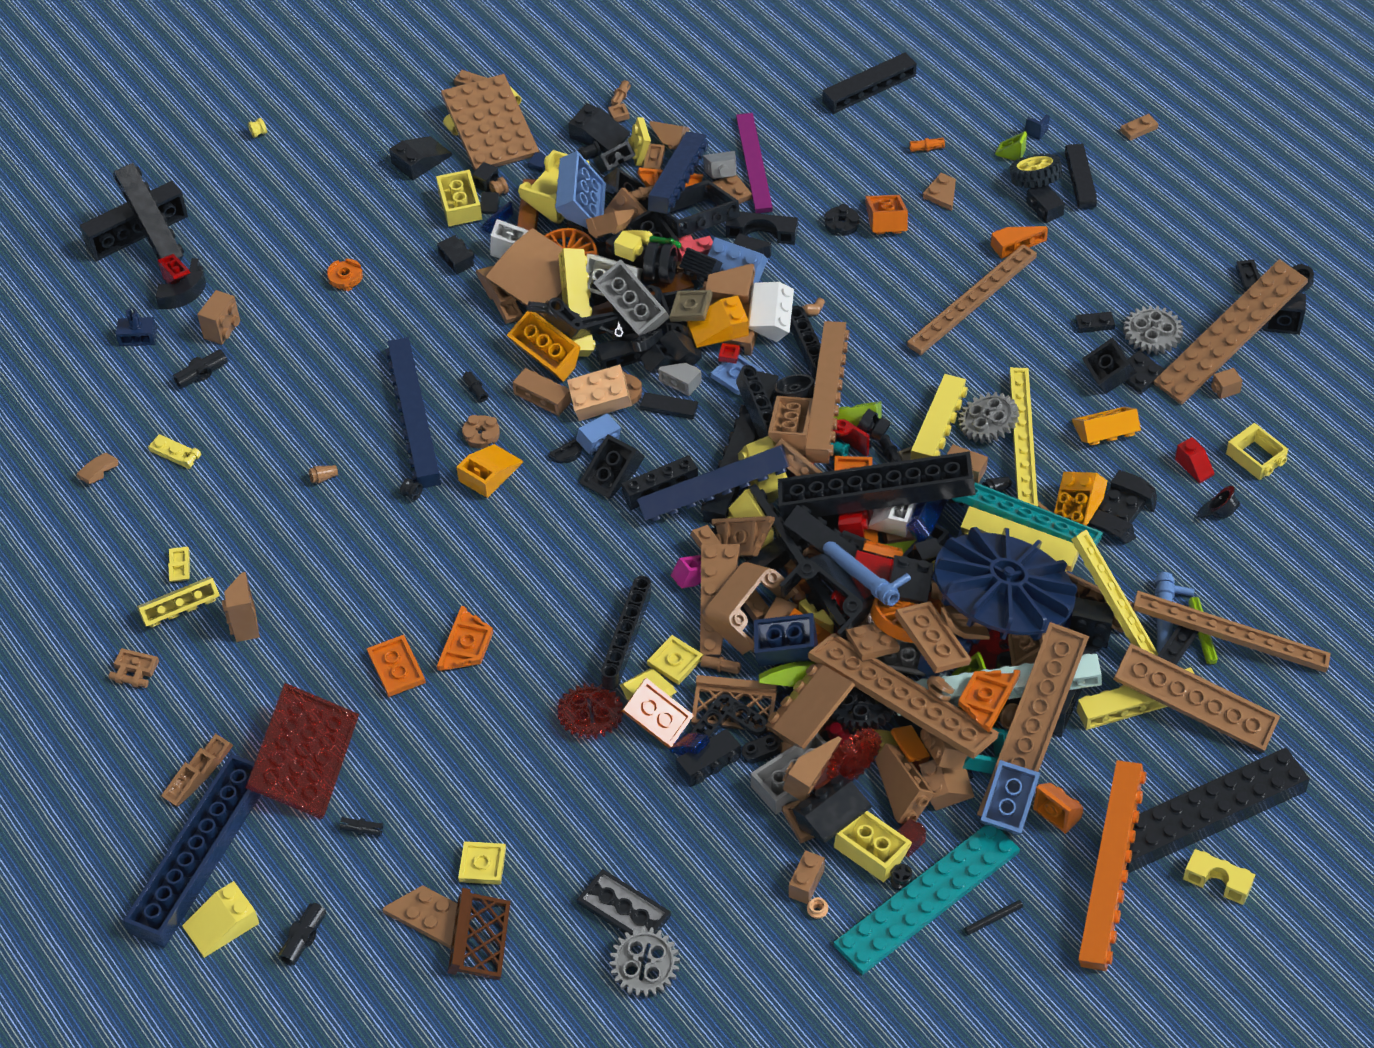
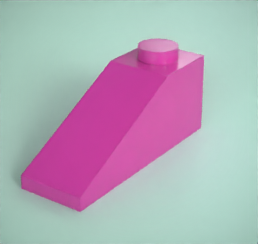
M701 555L678 559L671 577L680 588L694 587L701 584Z

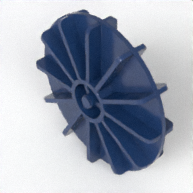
M972 527L966 535L957 538L950 537L939 551L934 564L933 580L937 583L939 590L943 594L942 604L944 606L952 605L960 613L968 617L969 619L966 624L968 627L978 623L987 628L1000 631V639L1002 640L1006 639L1008 633L1030 635L1033 640H1039L1042 633H1046L1050 622L1064 626L1074 609L1077 586L1071 582L1068 574L1065 572L1067 563L1064 560L1055 561L1040 549L1042 541L1037 540L1032 545L1009 536V528H1004L1002 534L981 533L977 527Z

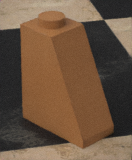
M747 264L709 274L707 281H704L703 290H711L713 300L738 295L741 303L749 304L755 277L754 264Z

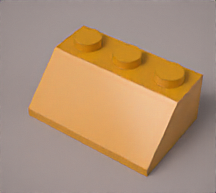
M1120 407L1072 419V423L1081 441L1089 443V445L1100 444V440L1104 439L1106 441L1117 440V436L1124 435V437L1134 436L1135 432L1141 431L1137 408Z

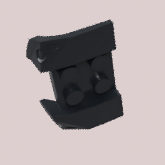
M1119 470L1111 480V488L1104 496L1088 525L1103 530L1126 544L1136 539L1132 523L1143 507L1146 506L1151 512L1155 511L1157 494L1155 488L1143 478Z

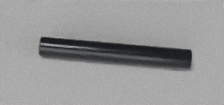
M1018 900L965 927L964 931L966 935H970L1023 908V904Z

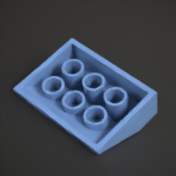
M575 151L560 158L555 208L565 219L588 229L586 219L604 214L606 183L582 155Z

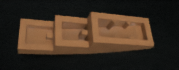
M215 733L205 749L200 748L189 764L186 762L183 764L161 796L178 807L210 776L233 745Z

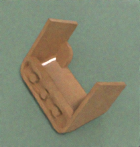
M744 562L735 569L703 609V619L743 655L754 648V641L743 632L747 626L748 619L740 608L757 586L762 583L777 597L785 600L790 599L799 591L794 587L784 598L781 595L780 584L785 579L774 569Z

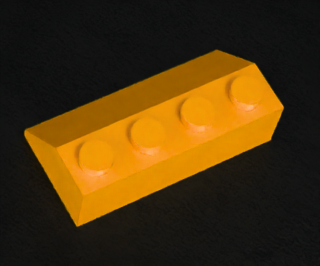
M527 311L507 334V337L516 346L563 382L576 367L581 347L535 312Z

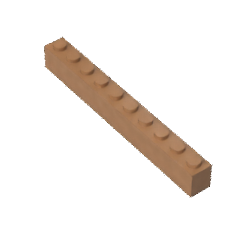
M824 321L805 448L806 458L811 463L829 464V458L834 453V445H831V443H835L836 431H833V429L837 430V418L835 416H839V405L837 403L840 404L841 392L839 391H842L843 380L840 378H844V367L842 365H846V354L844 353L848 351V342L846 341H849L850 331L846 330V322Z

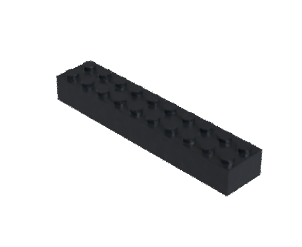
M970 451L778 479V504L784 522L797 505L800 507L802 505L806 506L812 511L810 514L816 518L818 516L823 517L976 495Z
M1285 747L1140 813L1138 823H1134L1133 830L1136 831L1135 841L1130 844L1129 850H1132L1131 862L1127 863L1126 870H1128V873H1131L1305 793L1310 778Z

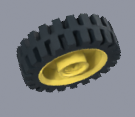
M1040 153V155L1033 154V156L1028 155L1026 158L1022 157L1020 160H1015L1010 165L1012 184L1021 188H1028L1030 186L1035 188V186L1042 187V185L1046 186L1049 183H1054L1062 177L1060 158L1054 154L1050 155L1047 153L1044 155V153Z

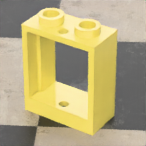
M1253 423L1228 441L1226 454L1258 480L1269 476L1278 466H1283L1287 461L1288 448L1256 423ZM1256 442L1273 457L1261 465L1243 449Z

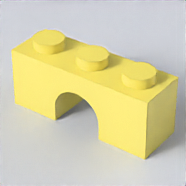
M1195 849L1185 869L1183 880L1203 888L1207 880L1211 878L1220 879L1226 885L1223 897L1244 905L1256 874L1251 873L1245 868L1234 866L1226 860L1215 858L1207 852Z

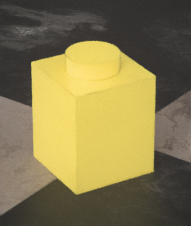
M622 231L614 242L615 255L634 262L643 252L642 238Z

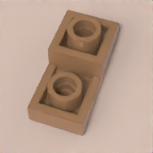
M108 453L101 454L87 463L77 473V478L88 484L95 483L104 478V471H109L111 468L118 466V459Z

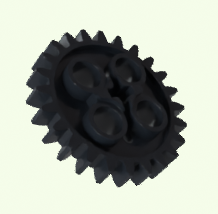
M853 687L832 714V721L843 724L844 730L851 727L852 732L856 728L859 729L860 733L863 732V729L871 732V727L878 730V724L885 726V720H891L894 710L858 688Z

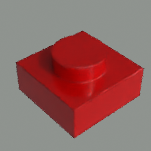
M722 343L718 361L736 364L740 353V345Z

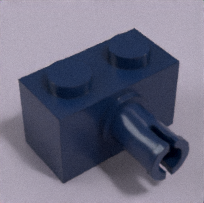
M131 308L127 309L125 312L127 318H119L117 321L116 337L119 347L155 345L157 327L154 317L139 318L135 308H133V313Z

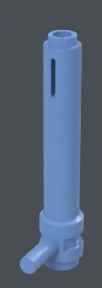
M829 541L823 546L825 555L868 588L871 594L884 605H895L900 599L898 588L911 580L910 575L906 573L892 583H889L887 580L874 574L835 542Z
M1160 572L1155 578L1156 597L1173 602L1175 593L1194 596L1195 590L1193 588L1176 586L1174 578L1169 572ZM1157 618V652L1159 654L1173 634V623Z

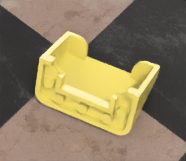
M553 150L544 159L545 171L532 186L529 182L521 184L518 193L521 199L550 221L560 224L565 218L555 208L559 174L558 167L560 158L568 154Z

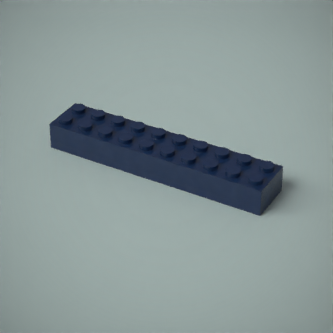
M234 754L229 755L124 918L123 922L128 934L163 948L166 947L270 782L266 766Z

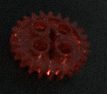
M584 683L583 688L576 685L575 691L569 689V694L564 693L563 699H559L558 719H560V725H565V731L571 729V735L577 732L578 738H581L584 734L587 739L590 738V735L597 739L598 734L605 737V731L612 733V728H618V723L622 722L623 703L620 702V696L616 697L615 691L610 692V690L602 689V684L595 687L594 683H592L590 687H587L586 683ZM587 698H589V700H590L591 713H592V715H593V722H594V723H591L590 710H589V707H588Z
M869 727L867 729L863 728L861 732L857 730L854 736L851 734L849 740H844V745L839 746V750L833 753L834 758L829 760L831 764L827 766V769H829L826 772L827 778L831 781L833 777L840 774L851 781L854 778L857 780L859 774H864V770L870 768L871 762L875 761L874 756L879 754L877 751L881 748L882 740L880 739L882 737L873 728L870 729Z

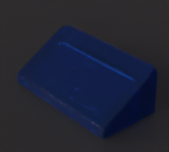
M509 201L487 219L481 228L490 234L497 219L504 222L513 215L512 202Z

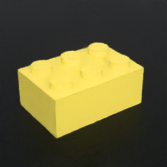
M470 170L436 176L438 193L448 227L482 220L481 206Z

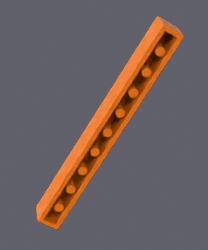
M1116 761L1078 959L1080 966L1083 968L1107 971L1108 964H1112L1113 952L1111 951V945L1116 943L1117 931H1114L1115 924L1120 922L1121 911L1118 908L1119 903L1124 901L1122 886L1123 883H1127L1128 870H1126V865L1131 862L1132 850L1129 849L1130 844L1134 843L1136 835L1133 827L1134 823H1138L1139 820L1137 806L1142 803L1143 791H1140L1141 785L1146 782L1147 773L1143 771L1141 763Z

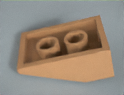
M838 736L802 755L795 764L791 762L782 780L785 782L783 790L800 801L805 800L835 756L842 738Z

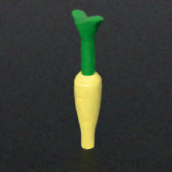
M622 230L641 237L642 245L655 242L662 245L674 244L677 248H681V243L672 238L653 236L651 232L643 230Z

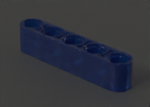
M948 499L917 504L906 528L918 543L925 540L932 533Z

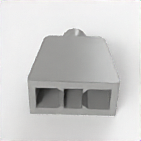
M735 151L703 155L704 172L712 179L736 175Z

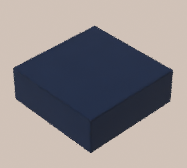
M535 152L528 162V167L543 172L545 170L544 159L546 155Z

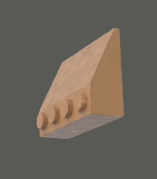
M812 664L806 670L804 678L794 685L792 693L781 701L780 708L769 716L768 723L765 726L782 741L805 749L855 684L822 664Z

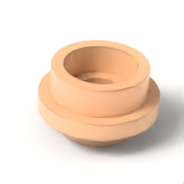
M813 898L807 905V912L813 918H823L828 913V904L822 898Z

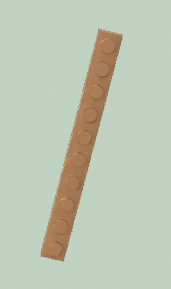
M1024 244L1021 245L908 340L907 347L922 355L1036 258L1037 252Z
M1137 591L1132 608L1134 611L1324 673L1329 668L1331 655L1329 652L1141 591Z

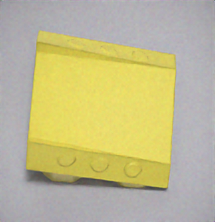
M650 668L620 684L627 700L632 697L645 678L671 698L673 694L677 693L675 688L666 679Z

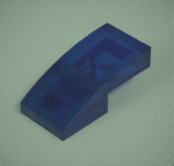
M689 733L681 736L669 750L671 753L683 755L687 752L698 754L710 740L708 735Z

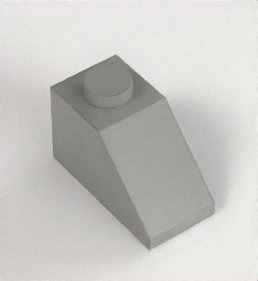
M687 363L662 366L658 369L660 382L687 396H690L702 383L701 370Z

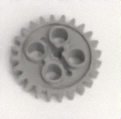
M1149 305V309H1146L1142 306L1141 311L1136 308L1135 313L1130 312V316L1126 317L1123 334H1125V340H1129V345L1134 344V349L1140 347L1141 352L1147 350L1148 354L1151 351H1154L1155 355H1157L1158 351L1165 354V349L1171 352L1172 347L1177 348V343L1180 344L1183 336L1182 321L1177 320L1178 315L1172 316L1173 311L1167 313L1166 308L1159 310V306L1153 309Z
M987 392L985 397L980 394L979 399L974 397V402H967L968 407H962L964 412L959 413L961 417L958 418L959 426L964 436L967 435L969 440L973 438L974 442L980 439L981 443L985 440H988V443H990L993 438L998 441L999 436L1005 438L1004 433H1011L1010 428H1016L1015 423L1019 422L1017 417L1020 416L1014 399H1011L1009 395L1005 397L1004 393L998 396L997 392L993 396Z
M642 927L641 933H638L633 928L634 935L625 932V940L620 937L618 938L621 945H613L617 953H610V957L615 959L609 962L610 967H615L611 974L618 975L614 979L615 983L622 981L620 988L623 990L628 987L627 992L629 995L636 991L637 998L641 992L644 993L645 998H648L649 992H652L656 997V990L659 989L664 993V985L672 986L669 979H677L673 972H679L680 969L674 964L680 963V958L674 956L678 955L679 952L678 949L672 950L675 946L674 941L667 943L669 935L662 938L661 930L654 934L653 927L650 928L649 932H646L645 928ZM647 944H650L651 946L647 956L649 963L645 964L643 980L640 981L639 977L642 972L641 962H643L645 959L646 946ZM634 946H641L643 948L638 954L631 952ZM655 950L664 952L660 958H654L652 953ZM631 966L638 969L634 975L626 973V970ZM650 971H657L659 973L656 979H649L647 977Z

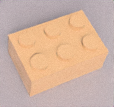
M621 365L567 380L574 411L579 421L632 406Z

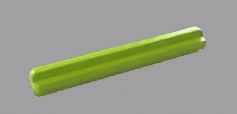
M1198 597L1189 598V607L1203 612L1200 599ZM1199 632L1198 637L1206 663L1209 665L1216 664L1218 658L1211 635Z

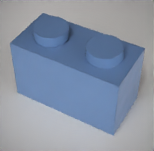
M606 413L580 427L576 440L590 455L598 451L607 434L619 439L621 427Z

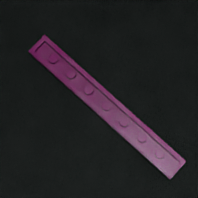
M753 113L736 114L755 213L773 212Z

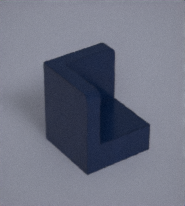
M1046 114L1041 121L1028 117L1025 127L1027 135L1040 140L1048 131L1050 116Z

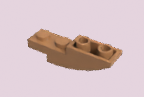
M493 266L476 270V274L489 299L494 300L504 322L507 324L520 320L523 314L516 303V299L487 280L486 276Z

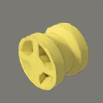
M258 118L255 122H248V128L253 138L258 137L259 134L264 135L267 133L262 118Z

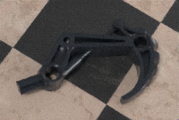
M592 280V282H591V284H590V288H593V289H596V290L600 291V290L594 285V282H595L596 280ZM552 298L545 303L528 302V312L543 313L548 321L572 340L605 331L612 334V339L618 341L622 337L623 332L632 329L614 307L613 312L580 317V314L572 311L559 298Z

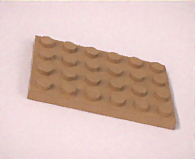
M505 74L441 90V96L474 171L483 162L498 167L531 158L535 152L539 153V149Z

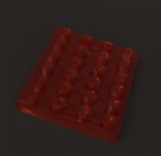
M284 683L245 788L323 819L359 714Z

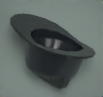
M1230 485L1222 489L1214 498L1199 509L1197 516L1205 518L1214 515L1217 518L1223 519L1232 515L1240 506V502L1234 495L1235 487Z

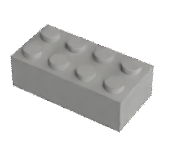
M818 733L805 749L792 746L750 773L751 788L775 815L782 811L783 806L799 800L783 790L785 782L782 780L791 762L795 764L802 755L827 743ZM837 753L814 787L828 778H833L841 773L842 758Z

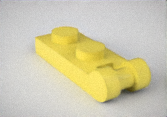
M160 434L148 446L150 452L188 469L193 466L194 460H198L201 456V452L198 449H191Z

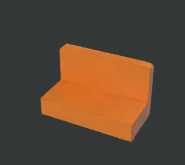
M912 725L891 730L892 736L908 762H912L916 769L920 770L919 765L928 762L931 756Z

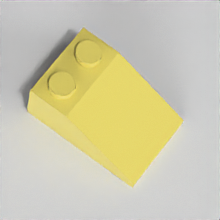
M233 881L215 892L182 927L205 958L258 925L259 920L256 911Z

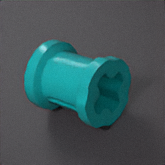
M836 439L835 443H831V445H834L833 454L837 456L848 455L850 444H842L836 441Z

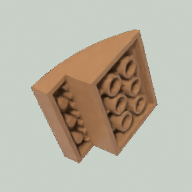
M532 228L502 255L486 278L489 282L527 307L529 301L545 303L552 298L562 300L558 255L563 248ZM537 313L543 318H545L543 313Z

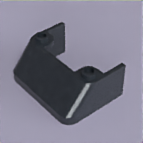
M819 554L803 560L781 582V595L785 598L802 579L810 580L816 575L821 577L846 598L843 602V611L850 618L837 631V635L846 640V630L858 627L870 614L875 597L868 588L827 555Z

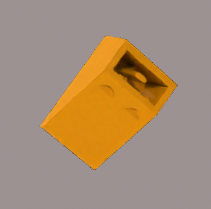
M493 444L469 454L456 467L458 481L488 498L523 463V460Z
M1063 472L1054 513L1087 526L1104 499L1107 480L1098 473Z

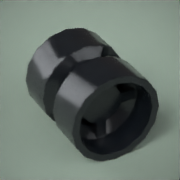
M868 409L857 427L865 433H869L870 438L879 443L891 422L884 417L878 418L876 412Z

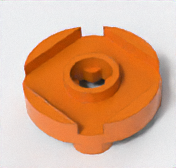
M345 259L342 262L337 260L327 269L329 284L344 291L352 290L363 278L360 263L353 259Z

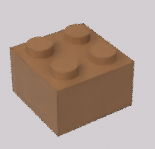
M215 290L197 314L203 338L221 345L230 337L231 332L240 323L235 297Z

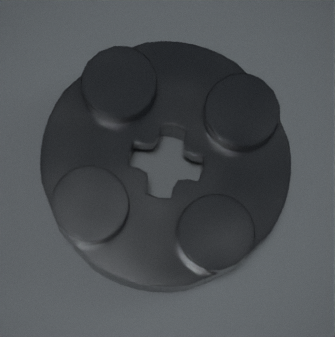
M841 204L839 207H834L825 213V228L831 234L837 235V233H842V236L853 234L858 229L859 215L854 209L849 208L847 204Z

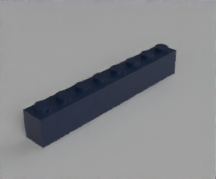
M686 131L648 195V211L668 214L671 208L675 207L676 200H679L680 193L684 191L685 184L689 182L690 175L694 174L695 167H698L699 160H702L704 152L708 149L706 135Z
M780 445L638 498L637 500L644 519H650L653 522L661 519V514L668 512L669 515L680 512L679 508L685 505L687 509L697 505L696 501L704 499V502L715 499L714 495L721 492L723 496L733 492L732 488L739 486L740 489L750 486V481L757 479L758 482L769 478L768 474L775 472L777 476L787 472L786 468L790 464L783 446Z

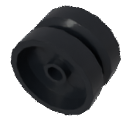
M648 243L643 263L645 281L656 282L660 279L662 283L670 284L674 281L678 256L676 245L664 244L661 247L660 243Z
M795 374L784 377L774 385L775 396L813 398L815 382L812 376L807 374Z

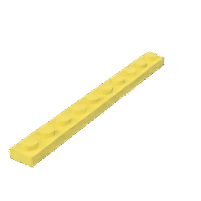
M1010 367L1011 399H1014L1015 404H1017L1020 415L1017 417L1019 422L1015 423L1016 428H1013L1017 499L1038 507L1029 368Z

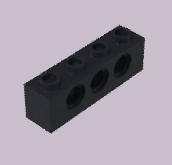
M690 455L621 483L622 497L630 510L640 507L638 498L697 477L698 467Z

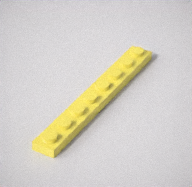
M1085 530L1073 537L1071 541L1075 549L1080 554L1084 565L1088 568L1095 584L1099 587L1105 601L1113 611L1125 636L1129 639L1130 643L1157 656V650L1088 531Z

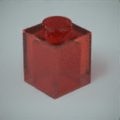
M911 818L897 830L898 833L912 842L906 853L908 857L926 841L924 826L919 822L916 823Z

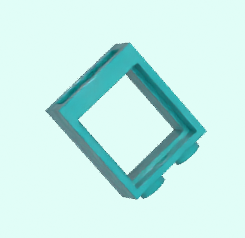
M993 728L999 732L998 738L993 742L995 757L978 755L972 759L967 756L963 769L993 774L1008 730Z

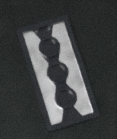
M604 869L599 872L577 898V904L624 934L628 932L630 935H634L633 928L638 933H641L642 927L645 928L646 932H649L650 928L653 927L654 934H657L671 917V911Z

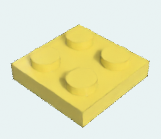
M637 117L636 123L632 126V135L628 138V142L636 155L632 157L636 166L643 165L651 142L645 120L641 117Z
M671 635L647 660V665L679 685L701 662L703 654Z
M464 841L458 876L459 882L501 885L506 844Z

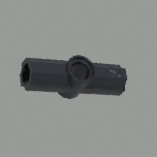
M220 349L204 358L196 357L192 359L188 367L172 376L176 385L179 388H183L197 379L201 381L208 379L212 371L228 363V360Z
M310 903L299 922L295 921L292 924L288 933V939L278 954L280 960L290 966L296 964L306 946L309 947L314 942L316 930L327 914L326 909L317 903Z

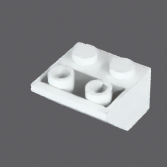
M497 219L491 233L490 255L500 259L529 230Z
M916 503L874 509L868 529L906 537L916 510Z

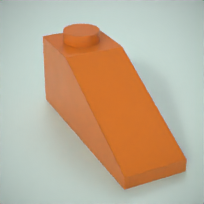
M1047 226L1006 227L991 234L990 246L1003 259L1010 256L1023 244L1030 248L1047 241L1048 228Z

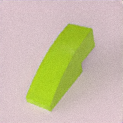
M804 661L780 665L759 674L758 681L762 684L794 687L799 680L804 678L806 670L815 662Z

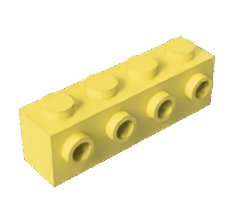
M209 576L137 606L144 625L154 627L161 624L163 619L168 618L170 620L178 617L180 612L185 610L190 612L197 609V605L205 603V605L216 601L215 598L220 595L213 578Z

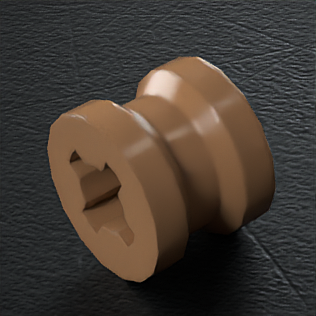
M499 177L497 181L489 182L491 192L499 193V196L502 193L506 194L509 192L507 182L503 177Z

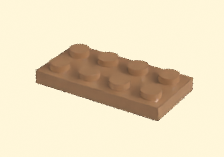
M931 601L896 609L895 617L934 673L970 664V656Z

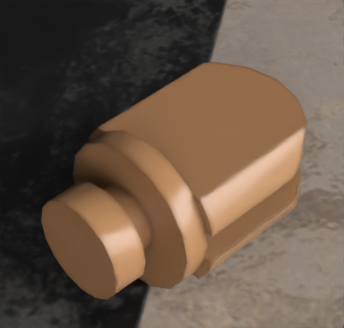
M931 676L927 680L929 691L939 699L950 701L951 695L949 694H953L955 689L945 682L942 677Z

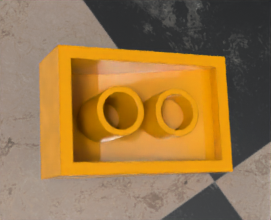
M738 295L720 299L710 305L705 321H686L696 348L749 336V321Z

